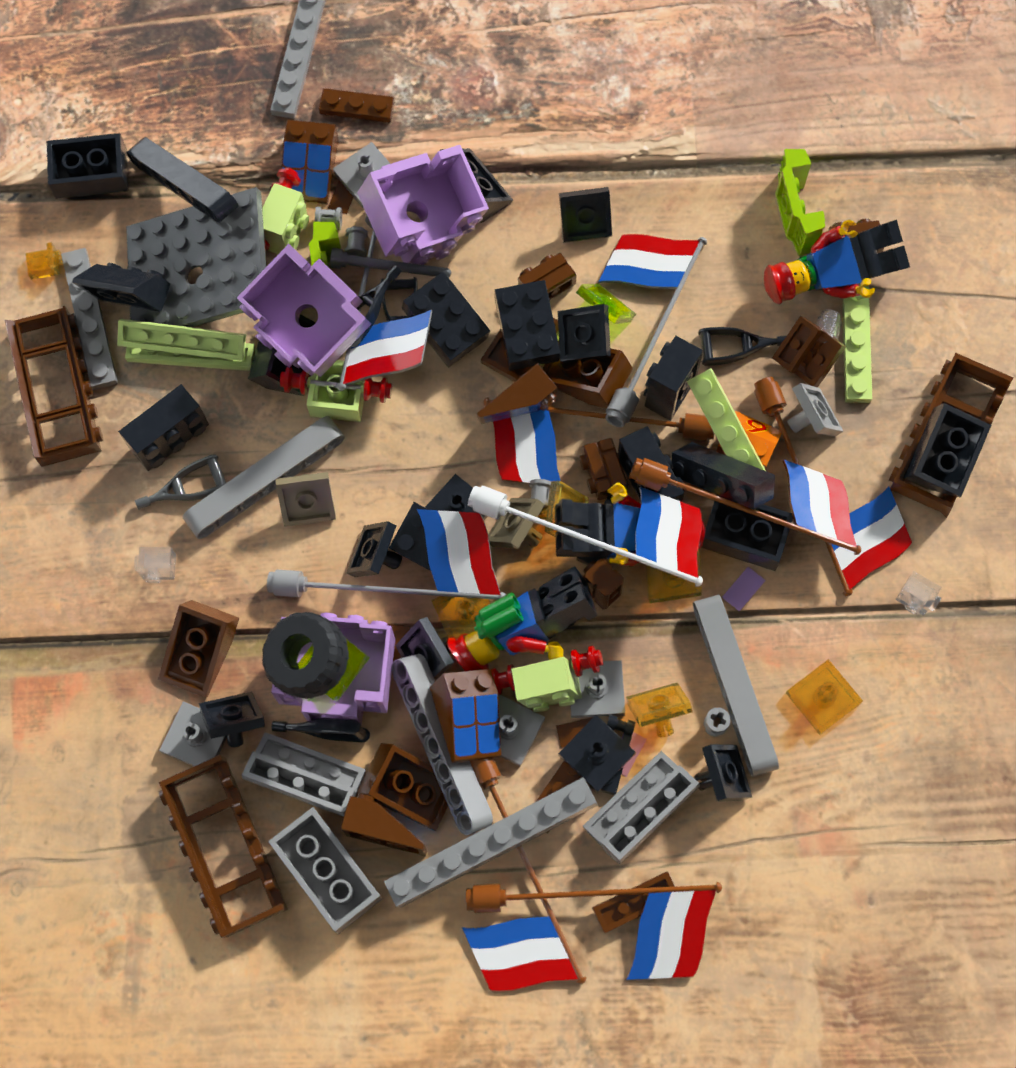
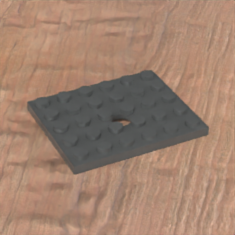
M257 187L231 194L239 207L220 223H217L192 206L126 226L128 266L138 268L142 272H147L148 270L157 271L162 274L164 280L170 283L161 312L130 306V320L194 327L244 313L239 308L242 303L237 297L266 268L261 191ZM196 267H201L203 274L197 278L195 284H189L188 275L190 271Z

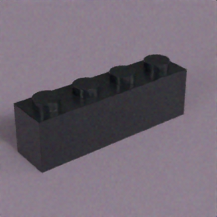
M694 442L672 452L673 469L671 470L676 478L680 477L683 481L753 510L774 498L775 475Z

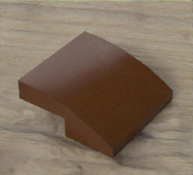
M800 316L772 359L790 373H795L810 386L819 387L846 346L808 319Z

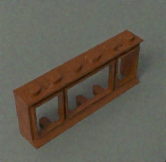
M63 306V308L18 320H5L33 456L41 467L102 451L100 442L104 441L100 427H96L95 419L98 418V412L95 404H91L90 401L93 390L90 381L85 379V373H88L85 359L80 357L79 351H82L83 348L79 335L76 336L74 329L78 328L74 313L70 314L66 306ZM60 324L63 335L62 341L28 350L24 349L22 333ZM66 350L78 404L38 414L27 360ZM80 414L86 439L46 449L41 424Z
M955 353L952 361L946 360L940 374L944 375L942 382L936 380L930 393L934 398L931 403H925L920 414L924 419L921 425L915 424L909 436L914 440L911 446H904L899 459L903 460L900 468L894 467L888 480L893 482L890 488L891 492L894 491L939 511L946 518L957 497L945 494L942 499L904 482L905 473L934 407L945 403L991 425L1014 378L958 353ZM956 372L995 388L984 411L946 395Z
M218 755L159 782L162 789L158 791L159 797L163 805H168L172 815L168 817L173 830H178L182 839V841H179L180 849L185 857L188 856L192 864L189 867L191 877L195 883L199 882L202 892L199 893L205 909H210L213 917L210 919V924L216 935L220 934L221 938H227L288 910L225 757ZM216 769L227 799L188 816L177 787ZM231 807L257 870L220 887H216L192 824ZM260 878L272 908L232 926L220 896Z

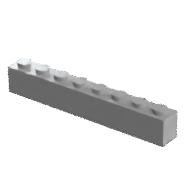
M583 777L385 880L384 883L395 906L402 908L592 809L598 804Z

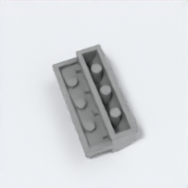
M265 732L256 752L253 751L242 773V779L344 817L350 796L356 797L357 790L366 774V769Z
M660 751L583 825V828L603 847L604 851L613 860L621 864L700 787V784L680 765L677 766L667 755Z

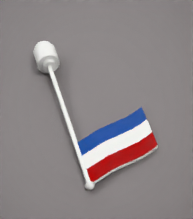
M475 486L469 496L468 506L472 507L473 511L496 520L500 516H505L508 512L696 583L695 586H700L703 583L702 577H698L697 552L702 530L701 511L699 508L643 487L639 488L641 509L635 532V555L510 508L507 494L491 488Z

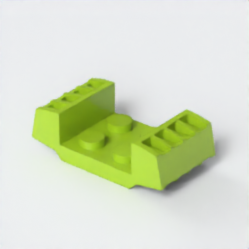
M784 149L775 195L786 238L793 242L798 257L811 253L812 245L821 236L825 228L824 211L805 214L804 200L799 198L798 193L800 189H804L811 167V161L806 150Z
M313 222V239L309 242L311 264L313 265L320 259L329 267L332 248L341 249L337 228L334 222Z

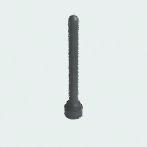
M332 248L330 268L335 269L351 265L390 270L395 265L404 273L434 277L443 271L448 277L452 274L449 268L348 255V252H343V249Z

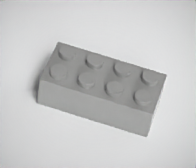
M314 807L268 841L337 934L382 900V897Z

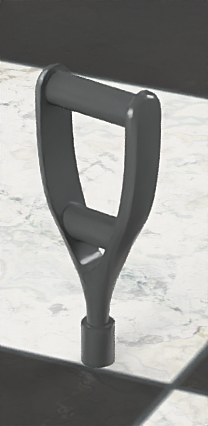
M215 454L209 455L184 467L158 492L149 497L144 496L135 500L138 510L150 506L151 503L156 501H194L204 499L226 484L218 463L219 457ZM208 465L216 487L197 493L186 494L181 479L189 473ZM171 488H173L174 494L168 493Z

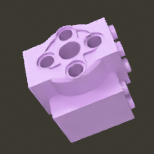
M461 145L438 151L432 161H430L427 153L382 166L380 170L369 173L357 192L385 257L394 254L396 257L400 256L403 262L424 265L428 262V259L436 257V260H440L450 255L449 251L458 245L459 239L464 234L473 231L475 225L483 220V215L489 209ZM407 212H413L418 215L421 222L411 220Z
M290 244L237 297L242 303L239 308L254 321L260 320L253 327L258 332L256 338L269 349L274 347L277 350L274 355L289 368L292 365L297 368L301 367L311 376L315 373L321 377L371 325L356 309L363 301L320 259L311 266ZM306 308H315L318 312L317 322L312 327H301L299 323L300 313Z
M321 613V616L336 624L346 638L349 651L347 665L350 667L348 675L344 679L339 680V683L326 694L310 699L288 695L274 687L273 684L271 693L279 704L302 706L301 712L307 721L319 718L355 719L362 726L363 711L387 713L395 646L392 627L387 626V623L383 621H371V624H369L368 620H364V617L359 615L337 618V615L333 613ZM312 642L303 646L298 654L297 663L299 669L304 668L313 656Z

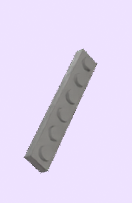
M299 0L271 106L272 115L296 118L326 0Z
M86 248L62 253L61 256L91 387L93 390L116 385L118 380L99 299L72 283L75 276L91 267Z

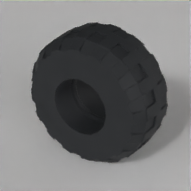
M297 612L281 619L270 630L263 645L262 664L268 680L273 683L274 687L293 697L310 699L326 694L339 683L347 668L349 651L346 638L340 631L341 629L327 618L310 612ZM312 642L313 656L304 668L299 669L297 663L298 654L303 646Z

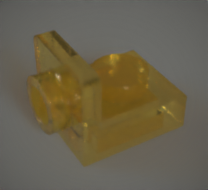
M52 242L46 243L47 250L26 253L28 276L31 280L60 275L59 265L63 264L60 250H56Z

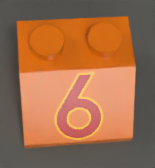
M735 411L766 470L782 435L781 430ZM719 443L716 452L726 455Z

